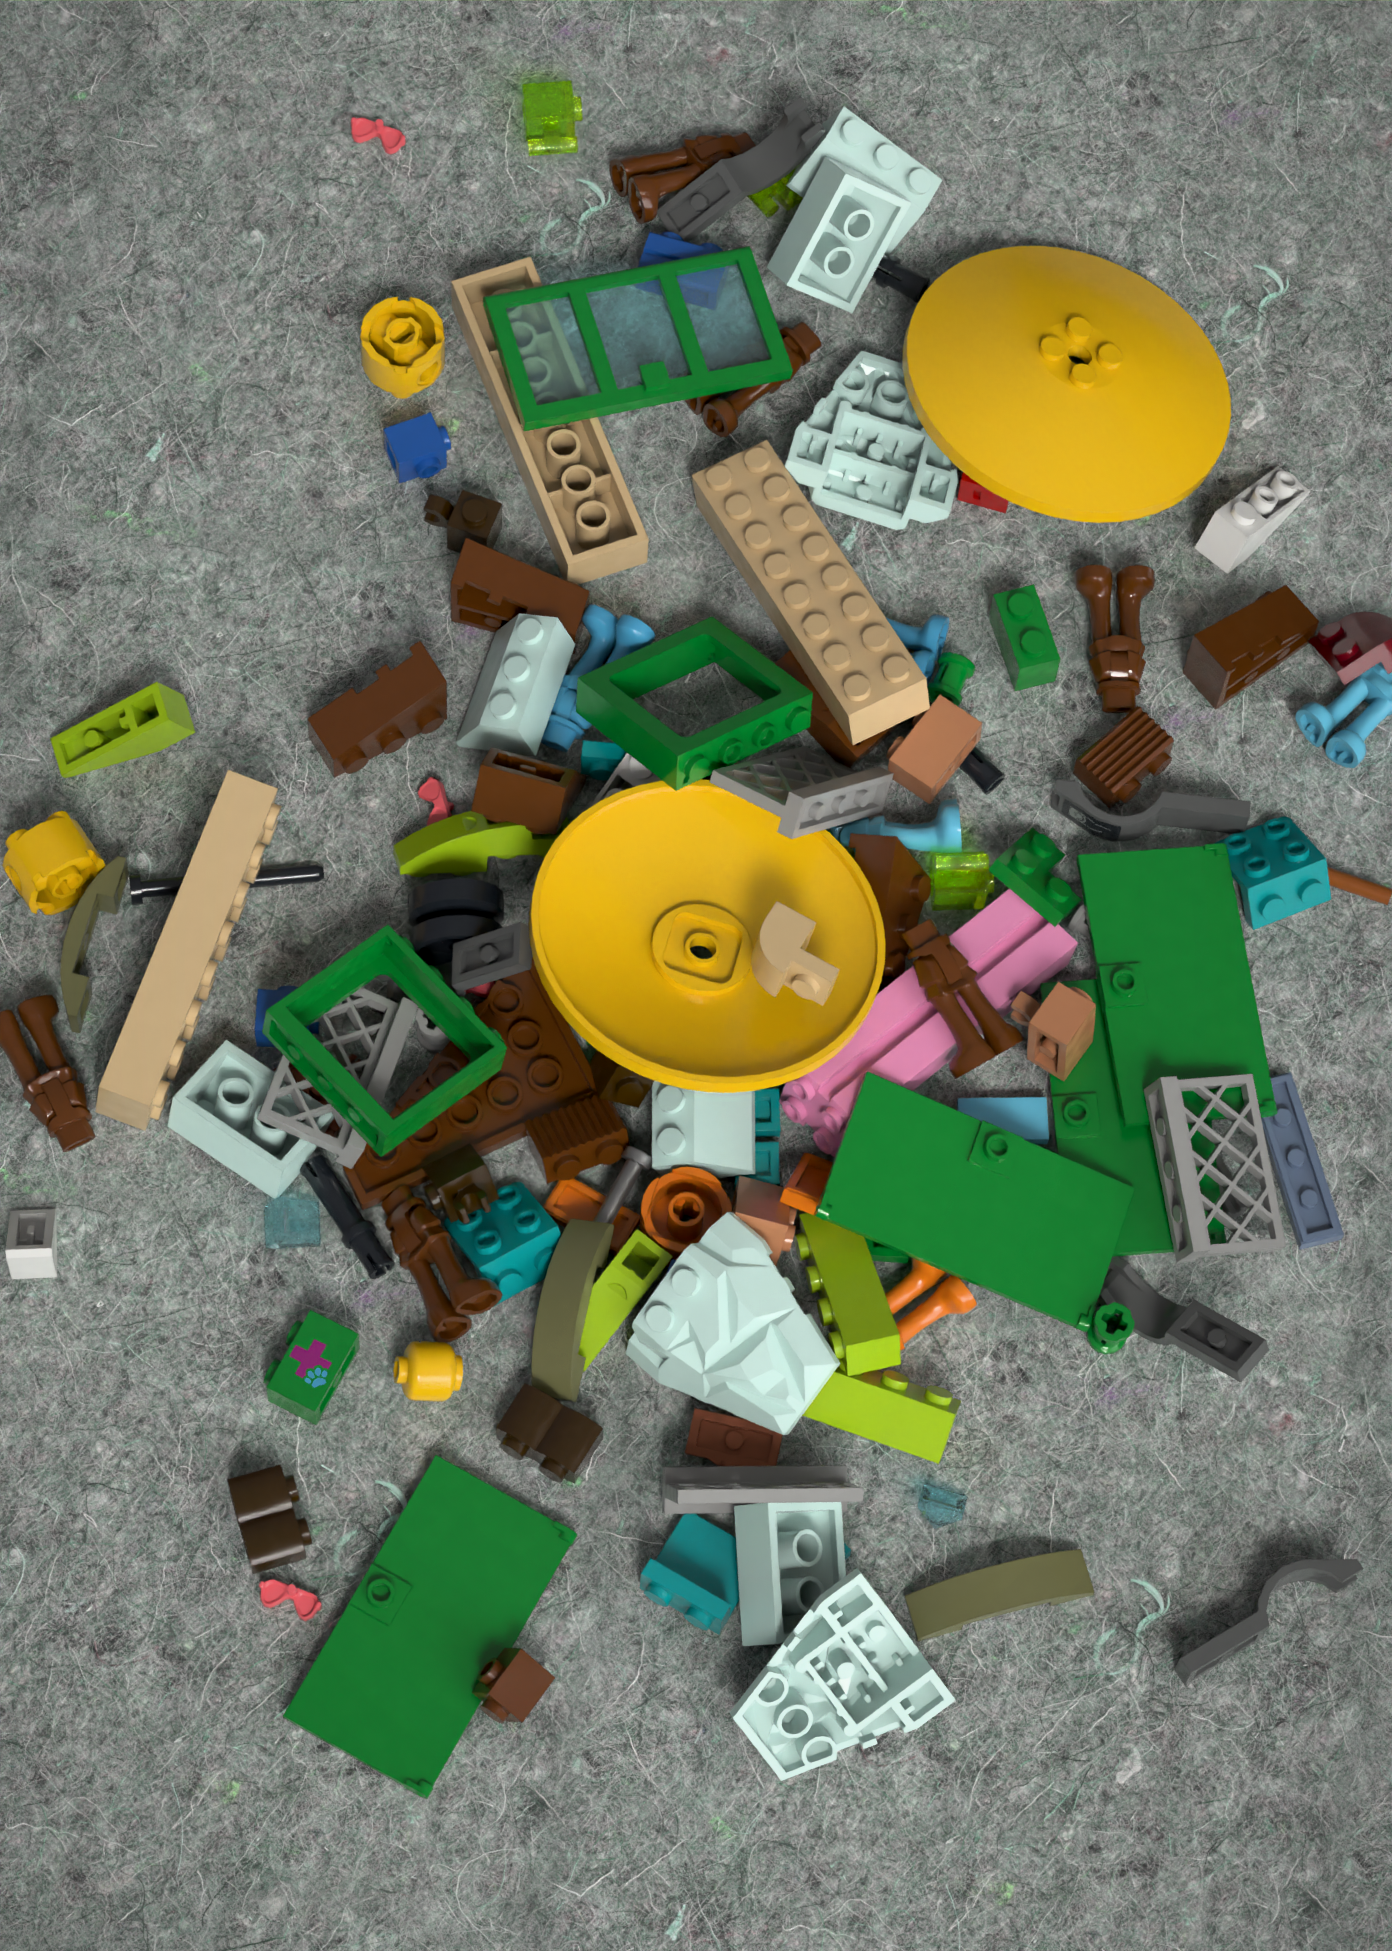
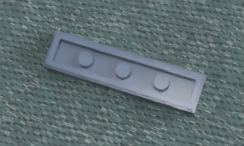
M1292 1073L1272 1076L1270 1078L1278 1113L1271 1117H1263L1261 1120L1268 1155L1298 1248L1301 1250L1342 1240L1344 1233Z

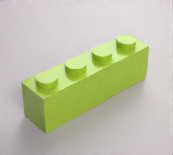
M800 1214L801 1233L794 1235L796 1252L800 1261L807 1260L809 1266L805 1267L809 1290L811 1294L819 1293L820 1299L817 1300V1309L823 1327L830 1325L832 1332L828 1333L829 1344L836 1357L842 1359L847 1376L900 1365L899 1331L865 1238L817 1218L812 1214Z
M838 1359L840 1362L839 1366L802 1416L939 1464L961 1400L953 1398V1394L942 1387L930 1385L924 1388L910 1383L907 1376L892 1370H885L883 1373L874 1370L847 1376L842 1359Z

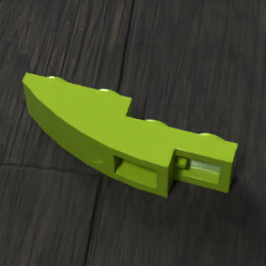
M468 811L432 823L412 833L393 845V855L400 875L408 874L413 877H425L433 873H452L458 876H466L473 872H487L488 856H496L501 859H512L517 855H539L545 857L554 841L570 823L566 817L556 835L550 833L536 834L527 830L525 826L508 821L493 822L486 819L483 814Z

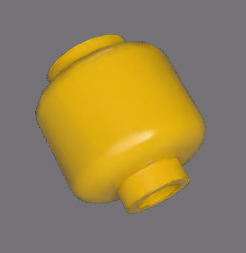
M412 1341L405 1348L403 1356L395 1357L393 1366L394 1383L401 1384L403 1393L409 1400L443 1402L451 1397L453 1391H459L463 1377L461 1355H456L454 1349L448 1343Z

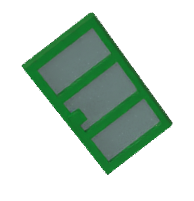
M750 246L483 297V307L524 432L791 379L793 372Z

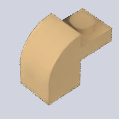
M776 901L765 918L752 952L751 965L754 976L758 983L774 997H776L781 987L785 985L793 989L800 997L811 999L823 1006L832 992L840 969L805 951L816 922Z

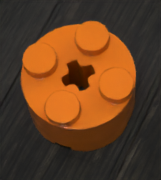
M695 1167L672 1169V1172L660 1178L658 1176L647 1187L641 1204L640 1231L672 1255L671 1260H677L684 1249L692 1243H698L708 1228L724 1214L732 1212V1205L720 1181L711 1173ZM684 1215L692 1217L688 1222L681 1221Z

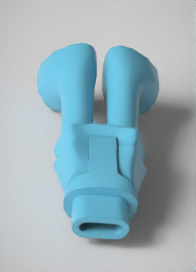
M1376 664L1353 679L1342 693L1324 707L1314 701L1304 704L1296 712V721L1306 739L1312 745L1320 747L1332 735L1340 723L1365 700L1370 705L1346 729L1335 733L1329 739L1325 748L1326 755L1330 760L1346 768H1355L1366 755V745L1364 743L1366 738L1385 717L1392 714V672L1388 675L1379 664Z
M957 799L942 801L938 807L936 818L928 823L902 824L885 821L884 815L871 819L866 817L826 829L851 856H855L856 849L849 847L851 833L897 836L906 849L944 854H962L960 813Z

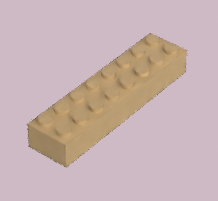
M527 257L451 281L452 309L562 577L565 581L579 585L647 563L649 539L598 417L523 431L483 307V297L542 286L531 257ZM549 300L507 308L506 311L536 404L541 405L587 396V390Z
M768 440L691 475L698 509L852 745L930 709L925 675Z
M231 770L227 771L100 1082L96 1113L146 1131L151 1118L155 1120L160 1119L168 1098L167 1092L170 1086V1082H167L166 1079L169 1078L175 1081L187 1043L182 1040L184 1038L191 1041L200 1018L199 1013L203 1003L198 1000L207 1001L215 982L216 976L214 975L219 963L214 960L223 962L232 938L230 936L235 924L230 922V920L239 922L247 902L246 896L250 887L249 883H255L263 862L262 856L266 847L265 844L270 845L277 828V819L282 807L275 804L278 788Z

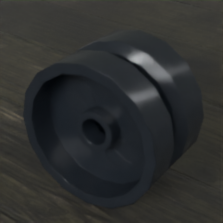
M468 878L442 879L414 888L408 894L409 924L413 927L409 932V941L412 943L415 953L428 966H439L452 961L454 943L503 928L500 925L504 921L503 891L494 884Z

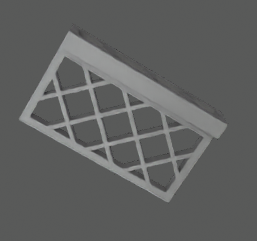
M806 746L715 769L712 772L710 783L781 817L777 832L790 839H794L882 813L894 773L880 766L857 772Z
M317 968L312 977L321 972L322 969ZM360 988L343 1000L341 1005L333 1007L314 1022H320L328 1038L327 1041L321 1042V1044L327 1050L333 1048L339 1063L381 1106L418 1006L405 997L399 1003H396L365 988ZM367 1005L384 1014L379 1024L365 1028L356 1009ZM347 1012L356 1031L338 1037L329 1018ZM376 1034L372 1042L370 1035ZM360 1039L368 1055L367 1059L351 1064L342 1045ZM282 1054L258 1113L257 1120L337 1154L335 1162L352 1169L364 1151L367 1142L327 1100V1105L309 1110L300 1091L313 1086L307 1079L296 1083L288 1067L290 1061ZM362 1070L360 1077L358 1078L356 1072ZM282 1080H284L286 1086L280 1088ZM291 1094L300 1114L287 1117L271 1109L275 1099ZM332 1112L340 1128L337 1137L335 1138L321 1132L314 1118Z
M1253 1074L1178 1080L1177 1076L1160 1077L1145 1088L1144 1095L1176 1263L1193 1262L1200 1257L1274 1251L1285 1248L1286 1242ZM1241 1087L1244 1106L1239 1113L1219 1099L1226 1088ZM1208 1089H1217V1090H1216L1215 1093L1213 1094V1093H1212L1211 1091H1209ZM1183 1091H1194L1208 1102L1198 1117L1184 1107ZM1213 1107L1232 1122L1222 1137L1203 1122ZM1237 1127L1251 1137L1253 1148L1247 1157L1228 1142ZM1196 1130L1216 1145L1206 1160L1192 1150L1191 1138ZM1221 1150L1240 1164L1231 1180L1211 1165ZM1246 1170L1256 1177L1260 1183L1261 1192L1255 1200L1236 1185ZM1204 1174H1207L1224 1188L1215 1203H1212L1201 1194L1199 1181ZM1229 1194L1249 1208L1239 1224L1220 1209ZM1254 1213L1268 1224L1270 1239L1258 1240L1245 1229ZM1213 1217L1233 1232L1226 1243L1211 1245L1207 1226ZM1239 1237V1238H1241L1244 1242H1235V1241H1236V1239Z
M846 1465L662 1466V1513L664 1514L734 1513V1506L802 1502H841L842 1512H847V1502H863V1487L847 1482Z

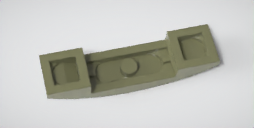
M117 856L94 878L79 900L67 928L61 956L60 974L64 1005L72 1032H81L92 997L90 978L80 975L99 912L104 911L117 915L129 878L127 859Z
M570 1219L558 1241L547 1270L535 1322L531 1381L533 1387L556 1400L577 1401L586 1360L585 1357L578 1354L596 1268L604 1270L606 1268L614 1231V1225L611 1223Z
M1078 1549L1031 1556L972 1571L905 1595L904 1599L918 1642L962 1630L965 1624L1048 1602L1049 1606H1054L1094 1595L1095 1592L1082 1551Z

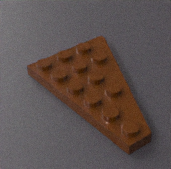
M533 957L530 970L502 978L501 981L498 980L490 989L486 999L474 1008L475 1015L487 1027L497 1030L507 1046L501 1070L384 1156L380 1157L366 1143L364 1151L352 1169L343 1166V1173L362 1211L383 1202L400 1186L407 1185L412 1189L427 1182L422 1167L469 1143L479 1156L482 1157L526 1137L524 1123L528 1119L533 1121L536 1116L542 1117L544 1113L550 1114L552 1110L558 1111L561 1107L567 1108L569 1104L575 1105L577 1101L583 1102L586 1098L592 1099L594 1095L598 1096L591 1067L567 1021L553 1004L545 990ZM450 1041L441 1053H437L429 1062L426 1071L421 1076H418L396 1102V1107L389 1115L392 1118L396 1117L469 1063V1059Z

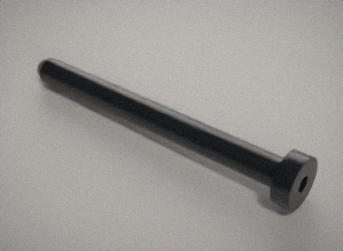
M318 864L260 869L255 883H249V888L319 882L324 879V870ZM140 874L129 875L132 905L143 904L142 898L177 895L184 876L141 880Z

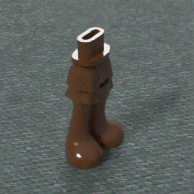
M728 132L720 133V138L717 135L696 136L695 139H683L682 146L673 150L642 155H624L615 158L609 164L613 187L620 197L628 196L632 214L639 224L650 222L657 215L659 199L662 196L684 189L719 160L735 157L755 147L756 145L746 132L734 136Z
M804 322L798 323L791 329L784 326L779 330L793 369L791 379L802 366L810 362V354L822 346L818 336ZM763 339L755 340L754 345L744 347L743 352L724 368L770 360ZM684 371L678 377L690 375L689 371ZM791 379L742 388L726 399L719 398L725 393L722 392L686 399L685 402L694 414L699 415L703 412L704 424L712 433L719 437H727L738 427V417L763 395L768 392L773 394L781 385L791 381Z
M1087 565L1076 570L1074 581L1077 591L1087 601L1090 613L1091 645L1088 647L1092 659L1089 660V665L1097 684L1096 694L1101 696L1103 712L1130 713L1136 707V696L1141 692L1139 683L1146 661L1142 658L1145 646L1141 640L1140 606L1142 599L1154 588L1155 571L1147 566L1134 565L1122 568L1117 573L1115 592L1118 602L1120 635L1112 636L1110 615L1112 571L1110 568L1102 565Z
M931 918L902 934L911 950V953L906 955L908 959L911 960L914 957H918L913 962V966L918 978L919 987L925 990L927 1002H931L944 1019L957 1043L958 1051L949 1063V1069L954 1079L959 1078L1025 1040L1021 1032L1015 1026L1006 1023L988 1001L975 980L978 973L968 966V960L950 942L947 933L940 935ZM958 992L972 1012L983 1032L984 1039L960 1006L954 995Z
M52 995L37 996L25 1000L17 1006V1013L35 1041L49 1071L43 1075L40 1074L13 1011L10 1009L1 1011L0 1047L16 1071L24 1090L22 1097L31 1105L29 1111L47 1128L51 1138H57L63 1152L71 1151L92 1141L96 1135L89 1123L92 1119V1114L87 1109L84 1084L79 1083L78 1072L69 1064L54 1032L52 1021L59 1014L55 997Z
M400 1186L381 1204L387 1216L385 1226L388 1231H391L392 1245L395 1254L399 1257L400 1266L405 1270H409L416 1281L427 1311L428 1328L434 1341L448 1343L462 1337L472 1327V1320L469 1315L481 1314L490 1310L501 1300L502 1293L493 1280L489 1278H471L465 1272L453 1250L452 1238L442 1226L440 1219L426 1208V1203L422 1198L414 1197L409 1186ZM435 1262L449 1292L450 1299L440 1286L430 1264Z

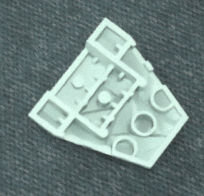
M862 350L835 381L833 390L826 398L822 397L815 405L813 414L806 422L802 421L796 428L785 468L798 483L808 486L811 499L816 505L895 530L906 528L909 519L922 523L947 519L958 483L957 470L952 469L950 459L927 434L913 409L904 382L902 363Z
M727 1212L708 1228L698 1243H692L684 1249L632 1323L634 1334L628 1341L626 1355L662 1385L726 1410L779 1434L788 1435L837 1369L840 1362L811 1314H804L791 1292L795 1288L789 1278H782L769 1257L773 1252L767 1242L733 1212Z
M856 1568L817 1598L729 1713L782 1781L837 1760V1751L860 1743L863 1749L878 1744L876 1736L899 1727H901L904 1733L917 1729L953 1703L955 1698L868 1580Z

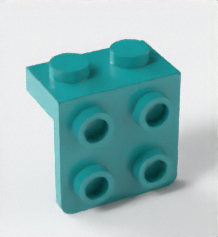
M1283 816L1270 819L1264 824L1245 830V832L1231 834L1227 838L1214 843H1224L1227 845L1232 877L1241 887L1245 921L1253 930L1331 900L1326 857L1289 817Z
M513 1182L498 1189L497 1193L500 1199L490 1203L491 1211L485 1213L483 1208H480L468 1214L469 1223L463 1224L459 1219L451 1223L448 1218L444 1221L446 1231L474 1265L478 1278H489L497 1284L502 1293V1298L496 1305L545 1279L553 1253L561 1237L558 1225L522 1182Z
M684 1514L656 1560L650 1558L641 1572L639 1588L644 1591L646 1597L663 1607L669 1605L684 1614V1618L692 1625L702 1630L710 1629L719 1635L740 1601L736 1537L696 1514Z

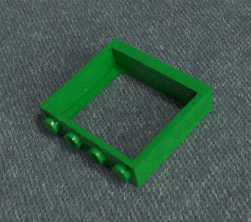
M711 616L578 677L576 713L677 791L711 775L715 769L730 766L809 728L811 724L813 692ZM715 662L765 701L692 736L682 737L633 699Z
M388 924L268 1008L262 1033L380 1157L391 1151L500 1071L507 1050V1046L499 1032L492 1027H487L475 1015L469 1001L462 996H457L445 984V980L438 969L432 965L428 966L415 953L412 943L406 937L398 935ZM379 975L389 976L469 1059V1063L394 1118L378 1104L306 1028Z

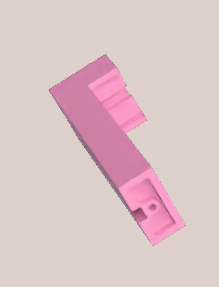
M1011 889L1004 892L949 936L950 942L968 960V966L978 973L975 977L977 984L1002 1018L1013 1010L1011 1004L1020 991L1030 996L1040 988V983H1046L1066 967L1078 945V942L1059 924L1054 927ZM914 966L876 995L873 1006L862 1027L836 1056L816 1070L785 1083L779 1099L783 1111L793 1122L800 1123L802 1126L808 1124L815 1131L813 1139L819 1149L826 1154H831L834 1158L864 1074L867 1071L913 1091L948 1063L958 1051L957 1043L946 1022L931 1002H927L925 990L919 987ZM958 992L954 995L979 1034L982 1035L983 1032L960 994Z

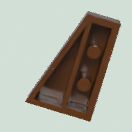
M466 538L451 580V621L496 633L497 630L519 613L558 617L575 643L572 653L575 654L584 627L582 617L589 605L590 591L576 583L565 581Z
M1287 585L1273 592L1267 591L1257 598L1255 602L1194 634L1191 646L1186 652L1188 656L1183 674L1216 710L1309 644L1308 640L1315 636L1319 621Z
M418 641L409 648L413 655L391 670L385 664L375 671L379 679L361 692L357 693L352 687L307 719L309 738L334 778L345 772L352 774L361 770L375 756L383 752L390 754L397 751L406 743V740L419 733L428 734L435 731L447 719V681L421 641Z
M851 833L849 847L856 849L854 860L859 865L872 888L884 925L886 942L885 965L878 994L905 971V959L909 947L902 934L918 926L924 902L930 896L932 880L897 836Z

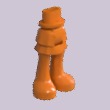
M912 1258L911 1271L898 1284L885 1293L892 1315L926 1290L937 1285L942 1280L944 1281L926 1301L896 1323L900 1335V1350L905 1349L904 1344L918 1332L947 1314H965L977 1306L975 1298L958 1277L950 1275L946 1278L948 1273Z

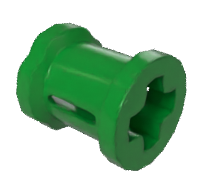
M943 652L938 658L939 669L934 681L927 686L929 700L933 703L939 695H942L959 706L962 701V689L966 680L973 677L975 666L962 655Z
M1116 1302L1101 1306L1086 1332L1087 1342L1091 1348L1105 1355L1114 1354L1119 1351L1134 1329L1135 1322L1131 1316V1311L1123 1304ZM1107 1323L1115 1326L1114 1334H1109L1105 1331Z

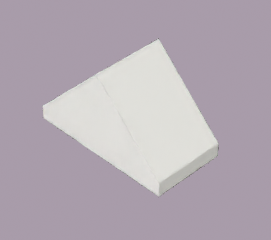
M56 1209L10 1211L5 1252L11 1279L57 1277Z

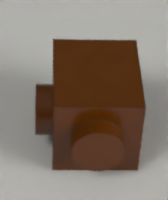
M504 1648L497 1658H491L481 1668L477 1676L480 1682L472 1693L483 1702L480 1706L481 1710L496 1722L501 1724L504 1721L523 1723L555 1677L523 1649Z

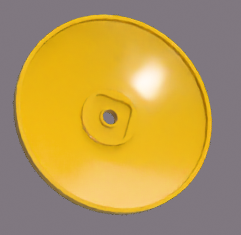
M1015 246L980 253L951 267L930 285L918 302L905 333L902 351L904 382L913 409L927 434L937 447L975 482L992 493L1031 511L1055 518L1093 523L1122 522L1150 516L1174 506L1196 490L1210 474L1224 448L1231 420V397L1222 363L1209 339L1193 318L1160 288L1140 275L1103 258L1080 251L1048 246ZM1069 356L1078 357L1085 364H1075L1069 359Z
M700 779L677 791L664 781L638 785L617 792L582 812L562 831L544 857L537 874L529 909V938L534 964L545 990L564 1019L583 1039L617 1064L657 1082L695 1091L736 1093L778 1086L816 1070L836 1056L862 1027L873 1006L882 981L886 942L878 902L868 880L849 852L826 829L790 839L777 832L781 817L710 783V780ZM776 901L816 922L805 951L840 969L832 992L823 1006L811 999L800 997L793 989L785 985L781 987L776 997H774L758 983L754 976L751 965L752 952L761 926ZM703 946L712 953V957L708 959L698 958L693 955L690 948Z

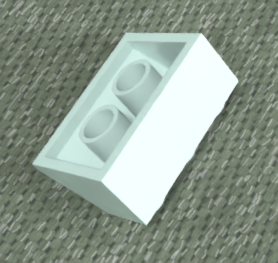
M842 107L823 122L822 126L826 132L797 166L786 186L804 198L826 156L861 172L909 200L911 205L884 253L888 257L924 213L942 179L846 107Z
M825 156L767 268L787 286L853 313L911 202L861 172Z
M519 613L496 631L456 741L459 747L490 750L493 747L515 754L536 756L575 647L574 641L558 617Z
M225 1040L174 1095L167 1127L277 1200L300 1174V1168L303 1164H307L317 1145L257 1120L258 1113L275 1072L228 1040ZM282 1080L280 1088L286 1086L284 1080ZM302 1090L300 1091L309 1110L324 1106ZM291 1094L275 1099L271 1109L287 1117L300 1114ZM330 1112L314 1118L321 1132H326L334 1116Z
M654 1081L652 1085V1168L661 1176L679 1167L700 1168L711 1173L717 1179L756 1174L755 1091L736 1093L703 1092Z
M841 1502L755 1503L734 1506L742 1646L783 1644L817 1598L846 1577Z

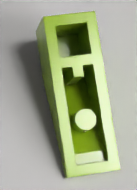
M155 682L50 738L61 776L69 778L162 751L196 732L184 695L159 682Z

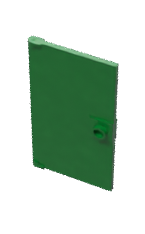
M1224 843L1205 844L1204 846L1081 854L1076 857L1096 968L1095 974L1102 1013H1104L1124 1127L1150 1125L1144 1089L1160 1077L1177 1076V1079L1181 1080L1253 1074L1261 1118L1271 1117L1278 1113L1227 845ZM1241 1087L1226 1088L1219 1098L1237 1113L1244 1106ZM1217 1089L1208 1090L1214 1094ZM1194 1091L1182 1092L1184 1107L1198 1117L1208 1102ZM1213 1107L1203 1121L1228 1118Z
M1097 980L1062 981L1060 983L1068 988L1077 987L1086 992L1091 997L1093 1003L1096 1004L1093 1042L1066 1080L1062 1081L1049 1073L1057 1154L1135 1188L1112 1257L1174 1252L1150 1125L1124 1127ZM1058 982L1040 983L1041 1003L1045 1001ZM1212 1120L1203 1121L1206 1125L1213 1129ZM1196 1130L1191 1138L1192 1150L1206 1160L1215 1148V1145ZM1215 1158L1211 1165L1217 1169V1162ZM1204 1174L1199 1181L1201 1194L1212 1203H1215L1220 1196L1219 1184L1207 1174ZM1213 1217L1207 1226L1211 1245L1226 1243L1224 1225Z
M867 1071L861 1082L814 1216L1086 1333L1091 1325L1096 1304L1135 1188L1026 1141L1021 1136L984 1120L980 1121Z
M435 1455L285 1711L283 1718L399 1783L416 1795L428 1799L436 1780L481 1703V1700L472 1693L480 1682L477 1679L479 1671L491 1658H497L504 1648L513 1647L567 1550L578 1536L577 1533Z

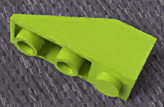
M638 1229L635 1230L592 1287L578 1351L579 1355L586 1358L583 1372H585L673 1257Z

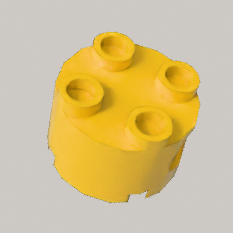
M391 297L375 304L364 316L360 334L361 362L364 372L373 384L386 392H391L396 398L404 399L412 396L413 393L420 392L431 386L445 366V337L442 319L432 306L417 298L409 297V301H398V297Z
M66 811L53 813L45 822L36 825L30 830L20 829L15 831L5 842L9 850L4 856L2 866L31 912L37 914L38 909H41L44 915H54L78 904L87 886L105 867L102 857L79 823L71 819Z

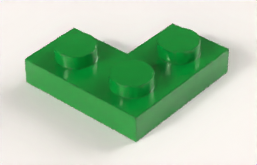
M1033 827L1003 852L988 869L989 872L1054 927L1068 916L1081 901V898L1071 890L1064 880L1050 873L1059 865L1065 854L1055 846V843L1048 836L1040 834Z

